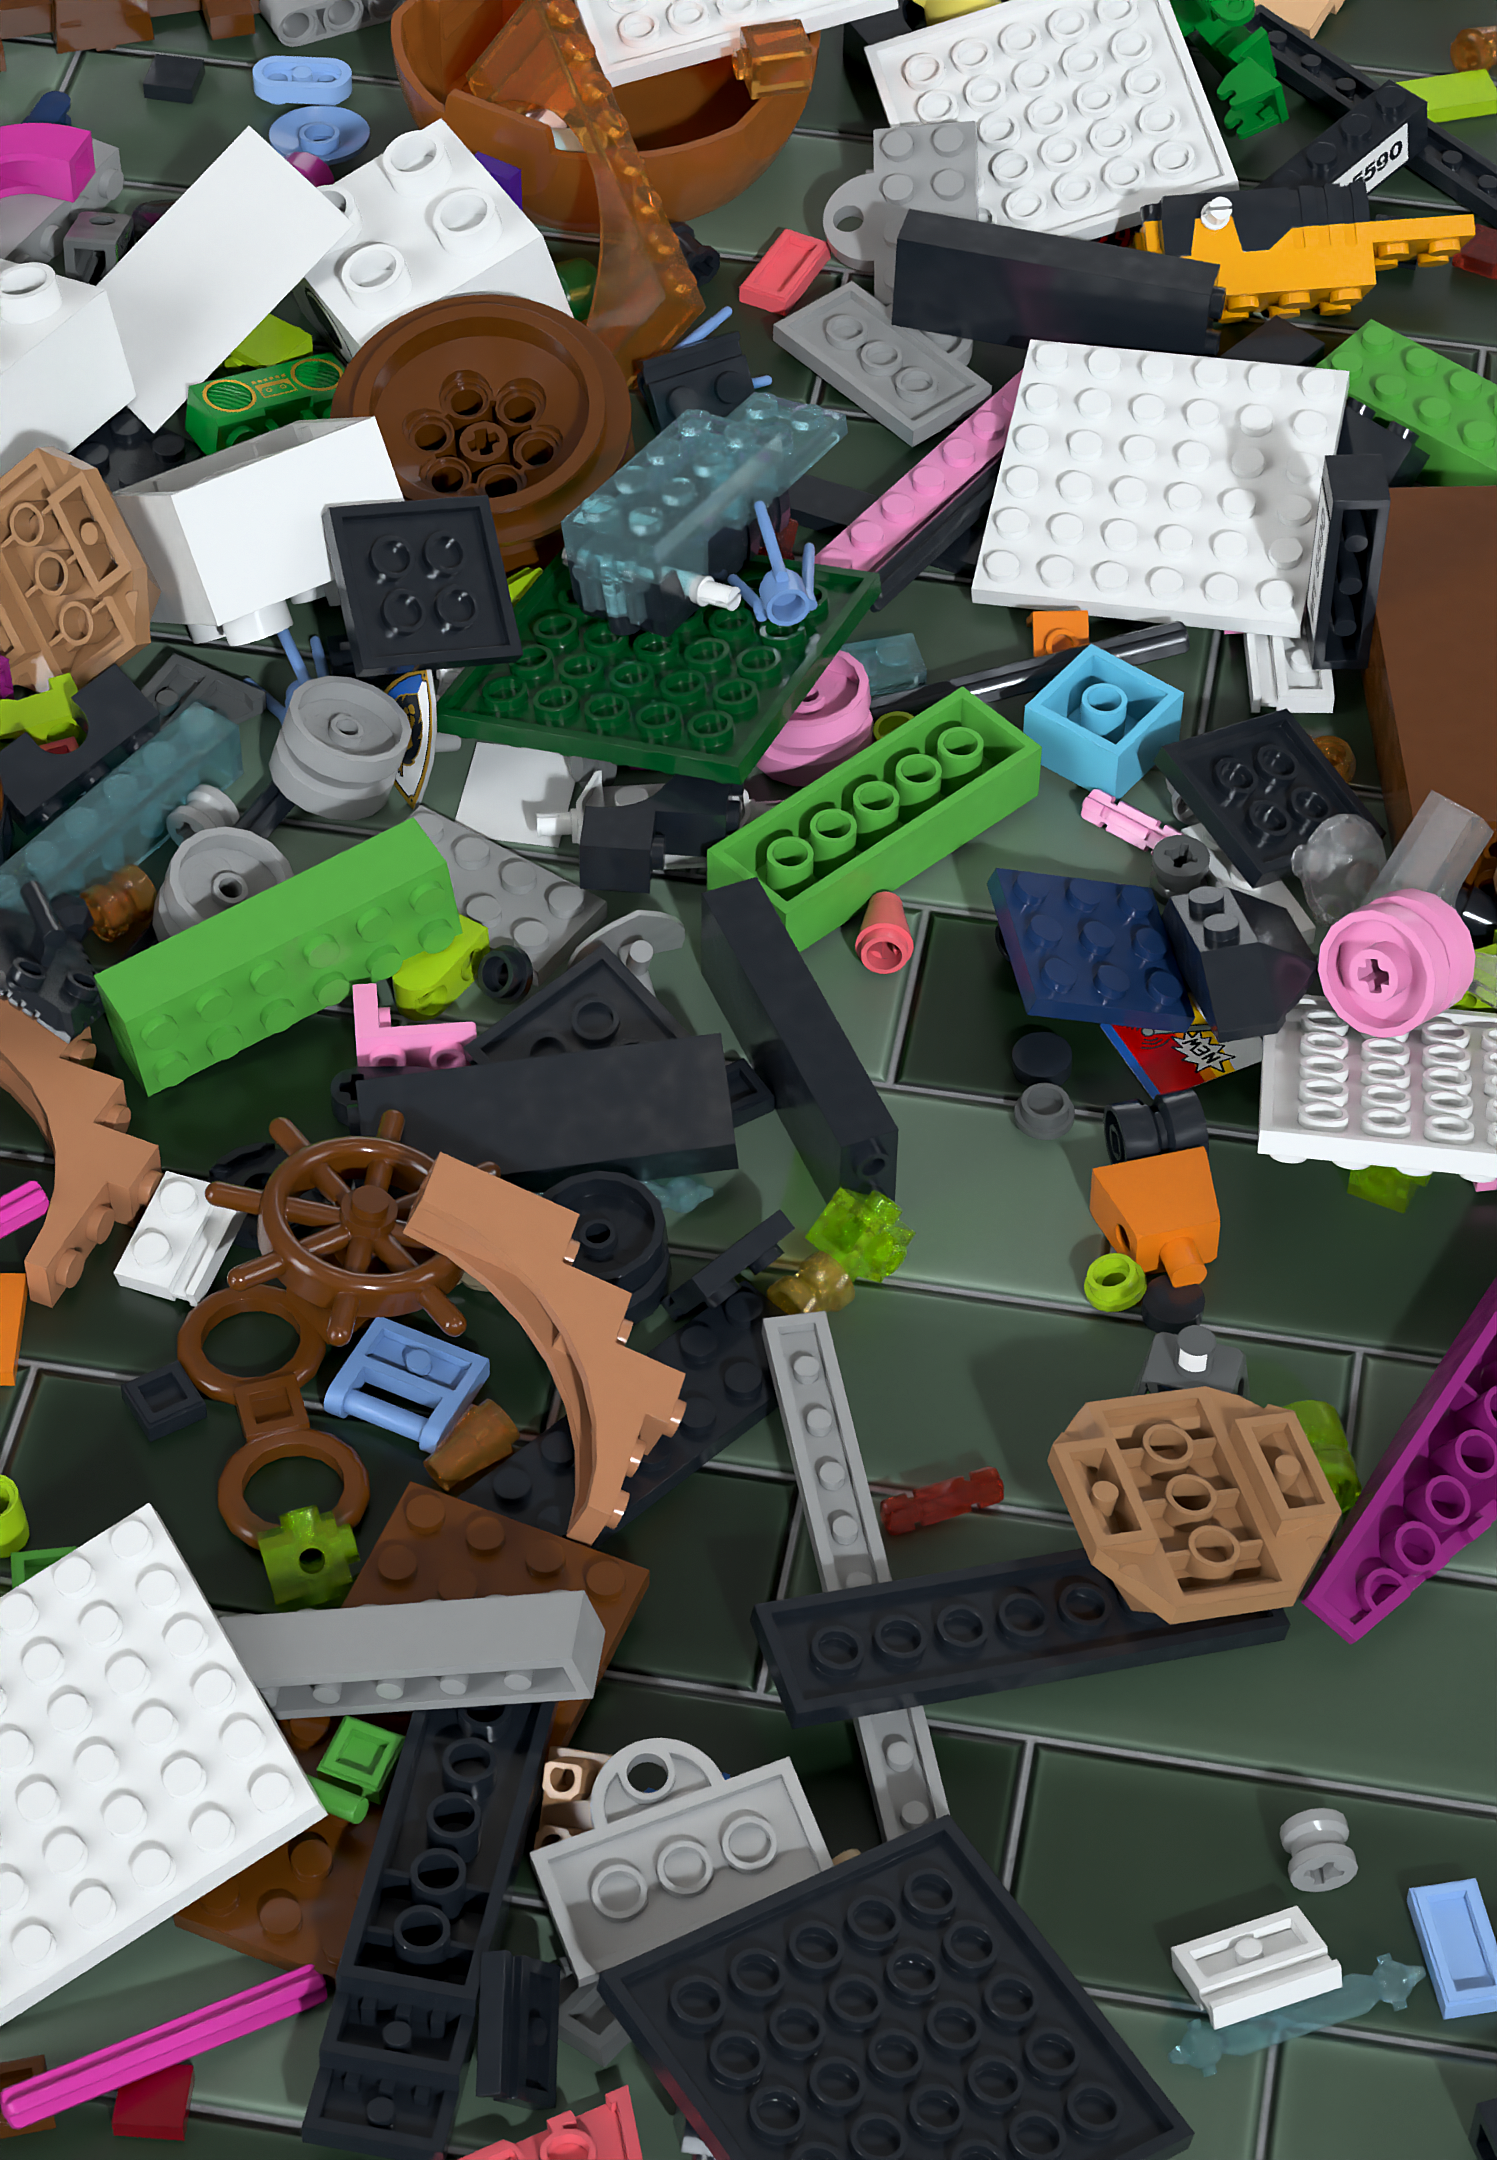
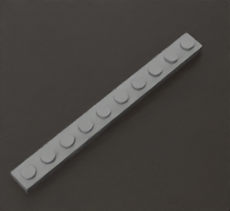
M819 1311L764 1318L762 1338L823 1593L892 1581L826 1312ZM923 1706L853 1718L882 1843L888 1842L944 1815H950Z

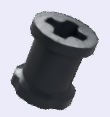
M678 221L670 224L658 235L654 243L653 252L655 257L664 265H672L679 271L681 281L689 288L697 289L710 282L720 267V253L712 246L702 245L696 240L694 230L685 222Z

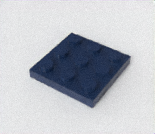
M995 868L987 882V887L1027 1015L1179 1033L1187 1032L1196 1017L1152 888Z

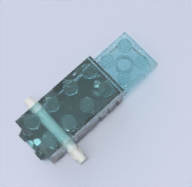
M758 392L750 395L726 418L709 414L704 410L687 409L561 521L565 544L562 552V559L565 560L562 562L565 566L569 567L573 596L583 613L608 621L609 630L616 635H631L642 630L668 638L701 606L712 604L730 611L736 610L741 601V594H738L741 590L739 587L725 585L728 582V576L740 571L743 568L744 560L749 562L756 556L759 546L765 547L754 504L757 501L765 503L774 532L780 533L789 525L791 508L788 488L848 433L846 414L823 409L815 404H802L778 398L770 393Z

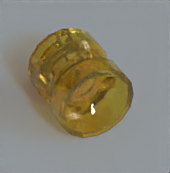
M815 1251L801 1262L797 1274L794 1276H783L772 1284L767 1290V1298L788 1315L825 1311L827 1314L828 1312H839L855 1299V1289L848 1274L838 1261L823 1251Z

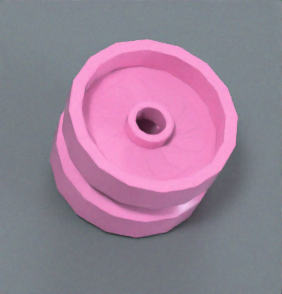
M839 650L756 764L761 771L771 779L791 786H808L874 743L873 717L869 710L871 704L870 685L863 664L848 652Z
M1409 888L1390 891L1370 904L1349 913L1332 925L1320 946L1318 972L1324 995L1341 1019L1358 1032L1378 1038L1405 1035L1462 1000L1473 981L1476 955L1470 931L1457 911L1435 894Z

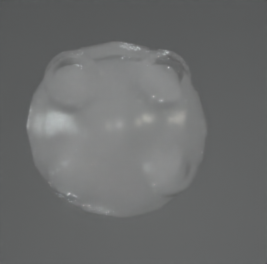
M1336 814L1323 821L1310 836L1308 843L1298 846L1293 853L1292 870L1301 879L1306 902L1313 911V918L1316 924L1322 928H1331L1332 925L1349 913L1370 904L1383 895L1387 879V858L1383 842L1372 824L1357 814Z

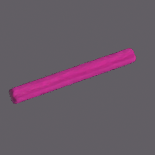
M307 1964L4 2088L0 2093V2104L4 2118L11 2128L22 2129L320 2005L327 1999L325 1979L322 1974L313 1970L315 1965Z

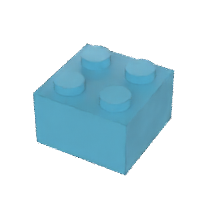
M1090 644L1025 705L1023 733L1042 746V766L1090 792L1093 789H1101L1116 798L1114 803H1116L1155 765L1153 761L1162 746L1179 741L1184 692Z

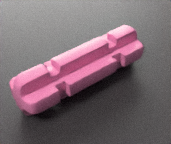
M1093 789L1082 803L1081 816L1084 820L1099 828L1103 827L1104 824L1108 825L1106 828L1107 832L1143 851H1148L1149 848L1154 849L1156 844L1166 837L1185 835L1169 825L1161 828L1162 822L1124 801H1119L1118 805L1115 804L1116 798L1101 789Z

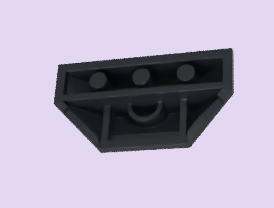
M1204 886L1193 889L1189 894L1171 896L1161 915L1178 967L1218 1043L1277 1034L1286 1022V1014L1300 1002L1319 974V963L1287 908L1229 887L1216 888Z

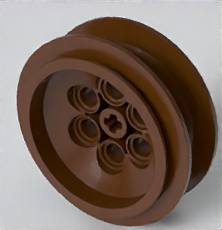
M490 294L454 297L417 308L383 327L360 348L347 365L333 397L330 419L375 416L404 501L488 495L506 579L527 567L530 569L540 567L544 571L579 527L611 532L616 525V516L626 508L635 476V447L631 431V402L624 374L607 346L590 329L568 314L546 304L514 296ZM448 491H456V492L449 493V494L444 493V492H448Z

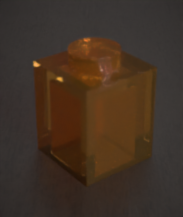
M801 19L740 27V48L733 49L732 52L733 68L736 79H744L751 100L812 91V47Z

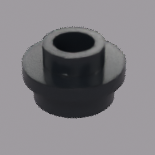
M502 945L482 958L478 967L479 986L495 1002L500 1004H516L522 1001L530 991L533 981V967L529 956L523 949L514 945Z

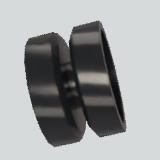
M592 1171L570 1176L548 1189L542 1196L543 1198L579 1214L571 1238L580 1242V1247L572 1267L632 1293L624 1318L632 1321L633 1326L652 1315L659 1307L660 1302L668 1295L672 1276L670 1253L667 1246L666 1221L660 1200L644 1183L623 1173Z

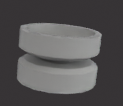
M323 676L307 680L293 692L282 728L269 762L273 782L287 799L307 812L328 819L351 821L373 816L386 805L397 770L400 768L408 747L412 730L407 714L394 698L374 685L360 680L339 676Z
M224 826L201 830L181 843L171 859L165 874V881L154 903L152 925L159 943L293 877L294 874L289 861L273 843L248 830Z

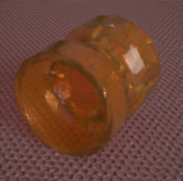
M129 863L113 872L110 882L105 885L99 883L92 885L81 892L79 898L85 900L95 921L91 929L102 940L110 943L125 935L129 929V924L134 921L145 922L153 917L154 903L158 893L148 876L138 866Z

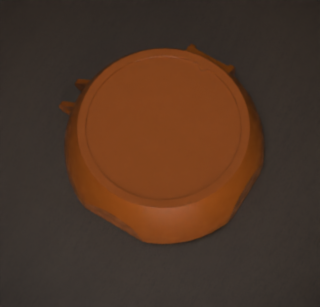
M406 0L393 12L391 19V42L396 72L404 100L418 129L422 130L442 118L473 155L479 151L520 168L522 212L533 224L558 230L598 234L649 231L668 227L670 224L678 221L686 222L729 203L746 191L777 158L799 122L807 104L817 70L821 30L608 89H605L601 78L589 92L592 98L584 106L588 112L598 108L611 125L609 130L602 136L604 142L602 154L567 152L555 148L554 136L550 125L522 115L559 72L590 60L598 68L574 0Z

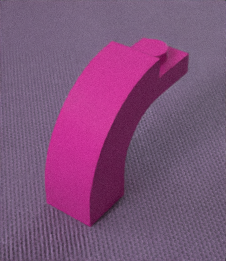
M21 123L0 127V199L19 194H37L74 203L96 173L91 131L51 123Z

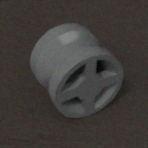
M1174 835L1162 839L1154 847L1152 855L1153 870L1150 875L1149 887L1152 888L1155 899L1160 904L1166 906L1171 896L1189 894L1195 888L1207 886L1206 873L1209 871L1210 853L1200 840L1186 835Z

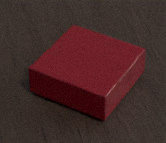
M176 2064L118 2088L112 2118L113 2134L115 2136L184 2141L195 2083L194 2065Z

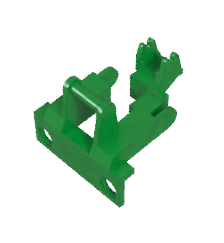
M1169 0L1183 38L1187 36L1223 77L1224 80L1217 89L1218 98L1225 100L1230 95H1235L1229 101L1231 109L1224 118L1225 127L1232 129L1235 125L1242 124L1237 128L1236 132L1238 138L1244 140L1278 123L1283 124L1289 116L1282 85L1275 79L1277 73L1268 33L1261 26L1251 34L1243 26L1255 14L1254 0Z

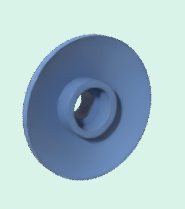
M309 106L290 111L279 117L269 130L270 145L282 157L293 152H309L318 156L328 166L356 157L364 151L370 141V128L366 120L351 110L336 106Z

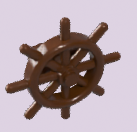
M396 1109L385 1111L380 1118L376 1137L343 1136L322 1140L313 1144L304 1137L289 1119L285 1117L275 1118L269 1125L270 1136L289 1157L273 1171L264 1190L221 1181L211 1182L206 1187L205 1198L209 1204L259 1215L257 1238L262 1256L230 1270L227 1282L233 1290L242 1292L277 1277L287 1287L285 1296L313 1325L327 1344L331 1343L338 1347L346 1345L353 1333L369 1327L376 1317L387 1319L424 1309L449 1336H459L466 1330L467 1321L465 1316L446 1296L455 1288L465 1271L447 1256L438 1253L403 1233L420 1186L436 1160L425 1152L400 1142L405 1125L403 1114ZM484 1161L474 1166L498 1178L501 1176L500 1167L493 1161ZM344 1179H365L363 1186L352 1190L345 1183ZM389 1185L396 1186L409 1193L393 1199L388 1194ZM316 1187L330 1204L299 1197ZM288 1222L324 1230L298 1240L290 1229Z

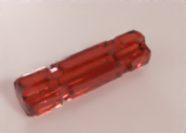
M988 1466L968 1472L970 1479L964 1480V1477L959 1475L912 1490L913 1497L907 1498L906 1493L885 1498L880 1502L882 1523L888 1534L895 1536L916 1529L914 1523L918 1521L924 1527L972 1512V1504H977V1507L981 1509L1000 1503L1004 1499L1002 1478H1000L995 1467Z

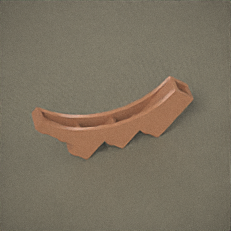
M0 999V1087L9 1092L36 1122L55 1161V1186L45 1223L24 1260L30 1300L53 1308L66 1287L72 1288L78 1282L86 1258L97 1243L102 1244L106 1241L111 1233L114 1221L135 1228L152 1200L164 1173H162L159 1145L126 1134L130 1124L131 1111L126 1105L123 1080L91 1069L96 1057V1046L92 1043L90 1026L67 1044L58 1036L39 1025L36 1020L33 1021L24 1015L22 1010L18 1011L12 1007L8 1000L3 1001Z
M440 1152L420 1186L403 1233L438 1253L447 1256L456 1265L484 1285L521 1324L547 1363L566 1408L575 1449V1498L566 1537L591 1547L605 1526L612 1529L616 1528L625 1511L630 1493L621 1490L625 1476L631 1478L634 1475L643 1454L648 1456L662 1434L671 1438L676 1432L687 1404L678 1399L686 1374L624 1347L633 1326L632 1321L624 1318L632 1293L572 1267L580 1247V1242L571 1238L579 1217L578 1213Z

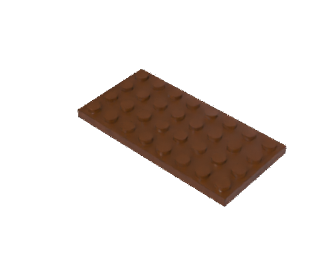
M410 1481L341 1608H355L365 1604L381 1606L421 1603L430 1599L448 1601L485 1598L489 1595L515 1596L549 1593L554 1590H584L605 1629L595 1686L596 1691L650 1584V1570ZM591 1699L559 1701L545 1763L548 1762L550 1746L567 1748ZM413 1711L348 1716L406 1737ZM345 1715L290 1718L278 1721L277 1725L306 1774L317 1778V1767ZM544 1768L540 1780V1785L533 1813L544 1793V1789L542 1788ZM392 1782L380 1805L368 1800V1811L359 1824L351 1823L328 1813L320 1821L173 1915L175 1926L288 1972L307 1964L315 1965L313 1970L323 1975L326 1987L336 1990V1972Z

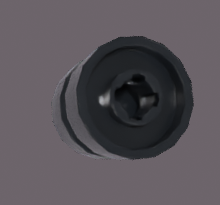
M1187 1088L1156 1094L1150 1106L1145 1105L1140 1098L1109 1103L1104 1108V1135L1111 1165L1204 1146L1209 1157V1136L1206 1119L1199 1098L1193 1089Z

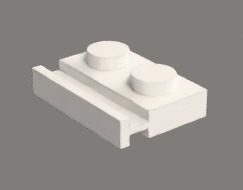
M1305 624L1303 625L1301 639L1243 633L1251 713H1260V707H1276V711L1287 708L1290 713H1333L1335 695L1332 669L1312 670Z
M166 1171L114 1271L119 1285L175 1301L176 1298L189 1301L191 1306L196 1307L204 1300L247 1213L209 1204L205 1198V1189L210 1184L209 1182Z
M1298 1906L1171 1947L1172 1968L1200 2010L1207 2011L1210 2017V2024L1214 2030L1342 1987L1340 1963L1337 1959L1331 1960L1328 1956L1326 1944Z

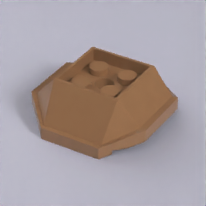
M53 446L38 447L0 478V655L9 659L13 685H20L42 693L50 690L48 679L70 672L78 691H80L115 663L120 667L151 643L150 621L162 591L108 484L103 481L98 469Z
M1206 1386L1086 1402L1065 1432H1062L1052 1444L1047 1460L1091 1564L1113 1581L1132 1611L1156 1613L1170 1625L1293 1606L1333 1535L1342 1514V1510L1295 1411L1271 1404L1263 1408L1239 1395Z

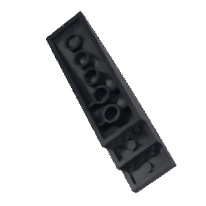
M559 1701L413 1711L336 1972V1993L319 2048V2069L302 2124V2142L394 2160L446 2159L478 2036L481 1952L499 1951Z

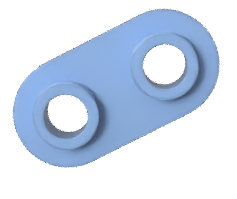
M270 56L257 62L252 70L255 94L272 104L298 103L334 106L346 100L351 95L353 89L350 66L344 61L335 58Z

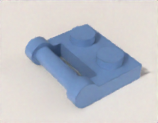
M376 1317L330 1384L325 1395L323 1408L324 1411L343 1419L350 1414L419 1442L420 1450L440 1457L449 1446L455 1427L489 1377V1359L384 1317ZM366 1382L432 1408L434 1411L428 1419L359 1390Z

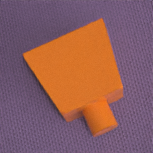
M1204 1146L1092 1168L1089 1210L1115 1251L1129 1256L1134 1262L1139 1264L1145 1276L1167 1272L1175 1288L1200 1284L1207 1275L1204 1264L1211 1263L1217 1258L1220 1233V1214L1208 1156Z

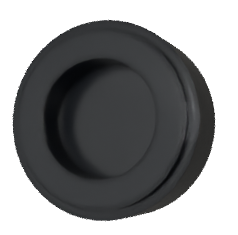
M1034 1032L1019 1039L1012 1051V1070L1016 1079L1027 1087L1038 1083H1050L1057 1086L1064 1084L1072 1072V1050L1068 1042L1061 1036L1050 1032Z
M1168 1275L1157 1277L1148 1283L1146 1292L1143 1295L1141 1305L1142 1319L1156 1333L1166 1332L1178 1335L1182 1329L1188 1326H1200L1205 1307L1204 1293L1198 1284L1175 1288Z

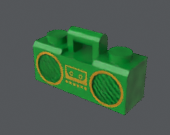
M331 352L188 386L185 430L205 455L208 456L298 420L330 419L333 397L345 368Z

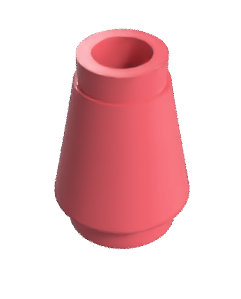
M879 892L873 895L868 902V907L855 942V951L864 966L870 971L878 974H890L900 970L912 956L914 944L900 897L891 892Z

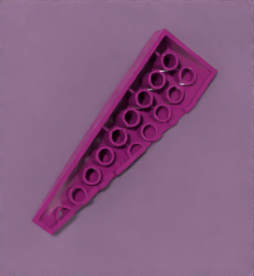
M1497 1276L1457 1335L1400 1426L1347 1516L1301 1600V1603L1350 1645L1364 1636L1407 1599L1412 1591L1426 1579L1435 1575L1450 1562L1454 1555L1467 1544L1477 1539L1497 1519Z

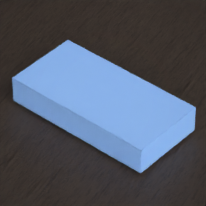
M1476 1878L1409 1888L1407 1904L1443 2020L1497 2011V1943Z

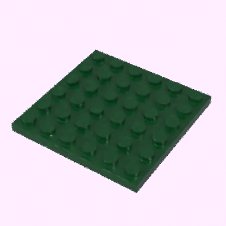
M579 527L564 545L565 547L569 542H573L577 545L592 547L593 549L600 546L606 550L616 552V533ZM563 547L513 608L523 656L515 663L465 667L436 702L437 732L456 735L464 739H479L508 744L516 748L525 747L559 753L568 757L576 756L605 761L614 765H628L657 770L671 775L680 774L714 780L722 784L742 785L881 594L879 573L815 564L814 595L818 604L817 608L809 611L802 621L791 626H779L772 623L770 619L763 622L758 621L753 608L741 597L740 604L734 611L712 604L701 606L668 638L642 630L631 635L621 636L613 634L609 630L608 621L583 613L573 596L569 567L565 566L562 562L565 560L562 559ZM756 555L749 562L744 560L743 568L735 574L759 597L760 584L764 576L772 570L769 556ZM783 559L787 569L796 572L802 577V561Z

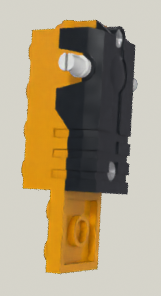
M1363 181L1350 182L1347 186H1340V183L1324 184L1321 188H1314V185L1298 186L1295 190H1288V187L1163 196L1159 203L1140 207L1142 226L1134 236L1137 250L1220 264L1218 286L1226 287L1227 292L1221 319H1218V322L1237 323L1248 320L1249 313L1269 312V319L1275 315L1283 319L1294 318L1300 315L1301 309L1320 308V315L1323 316L1351 312V306L1361 302L1362 298L1376 285L1375 271L1398 267V261L1417 260L1419 267L1445 265L1449 263V257L1459 253L1461 248L1476 234L1474 214L1370 222L1366 182Z

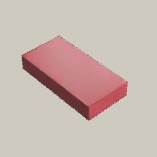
M784 229L739 287V301L786 317L831 258V250L828 243L805 234Z

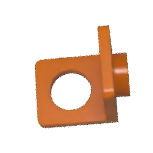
M1088 610L1033 611L1026 618L1027 627H1032L1033 657L1089 643Z

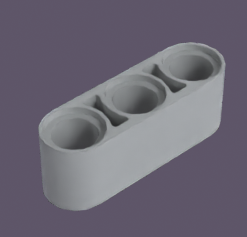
M260 0L259 9L278 39L286 46L296 47L390 21L393 12L406 0Z

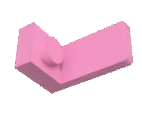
M376 983L352 985L358 1067L421 1066L432 1070L472 1066L465 1059L463 1047L477 1038L476 1024L474 1022L391 1027L390 1007H378Z

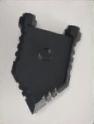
M29 881L20 890L21 898L29 914L0 908V999L3 1001L8 1000L12 1007L18 1011L22 1010L24 1015L33 1021L36 1020L39 1025L69 1044L84 1029H87L97 1018H100L105 1013L94 979L96 972L82 945L95 921L83 898L64 893L55 896L50 901L40 882Z

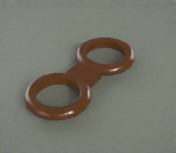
M262 1283L248 1290L238 1292L228 1287L208 1295L187 1314L177 1334V1360L195 1388L213 1400L236 1406L246 1441L228 1459L218 1480V1509L231 1533L254 1549L280 1556L312 1554L339 1543L359 1525L370 1501L369 1472L353 1447L334 1434L310 1428L300 1389L316 1375L326 1354V1342L313 1325L285 1296L286 1288ZM262 1311L278 1315L292 1324L300 1336L301 1343L294 1357L281 1369L259 1377L241 1378L223 1373L210 1364L203 1353V1344L210 1330L223 1319L241 1312ZM306 1456L321 1460L337 1471L344 1483V1491L337 1506L325 1517L306 1525L284 1527L265 1522L249 1509L244 1500V1490L251 1476L265 1464L282 1457Z

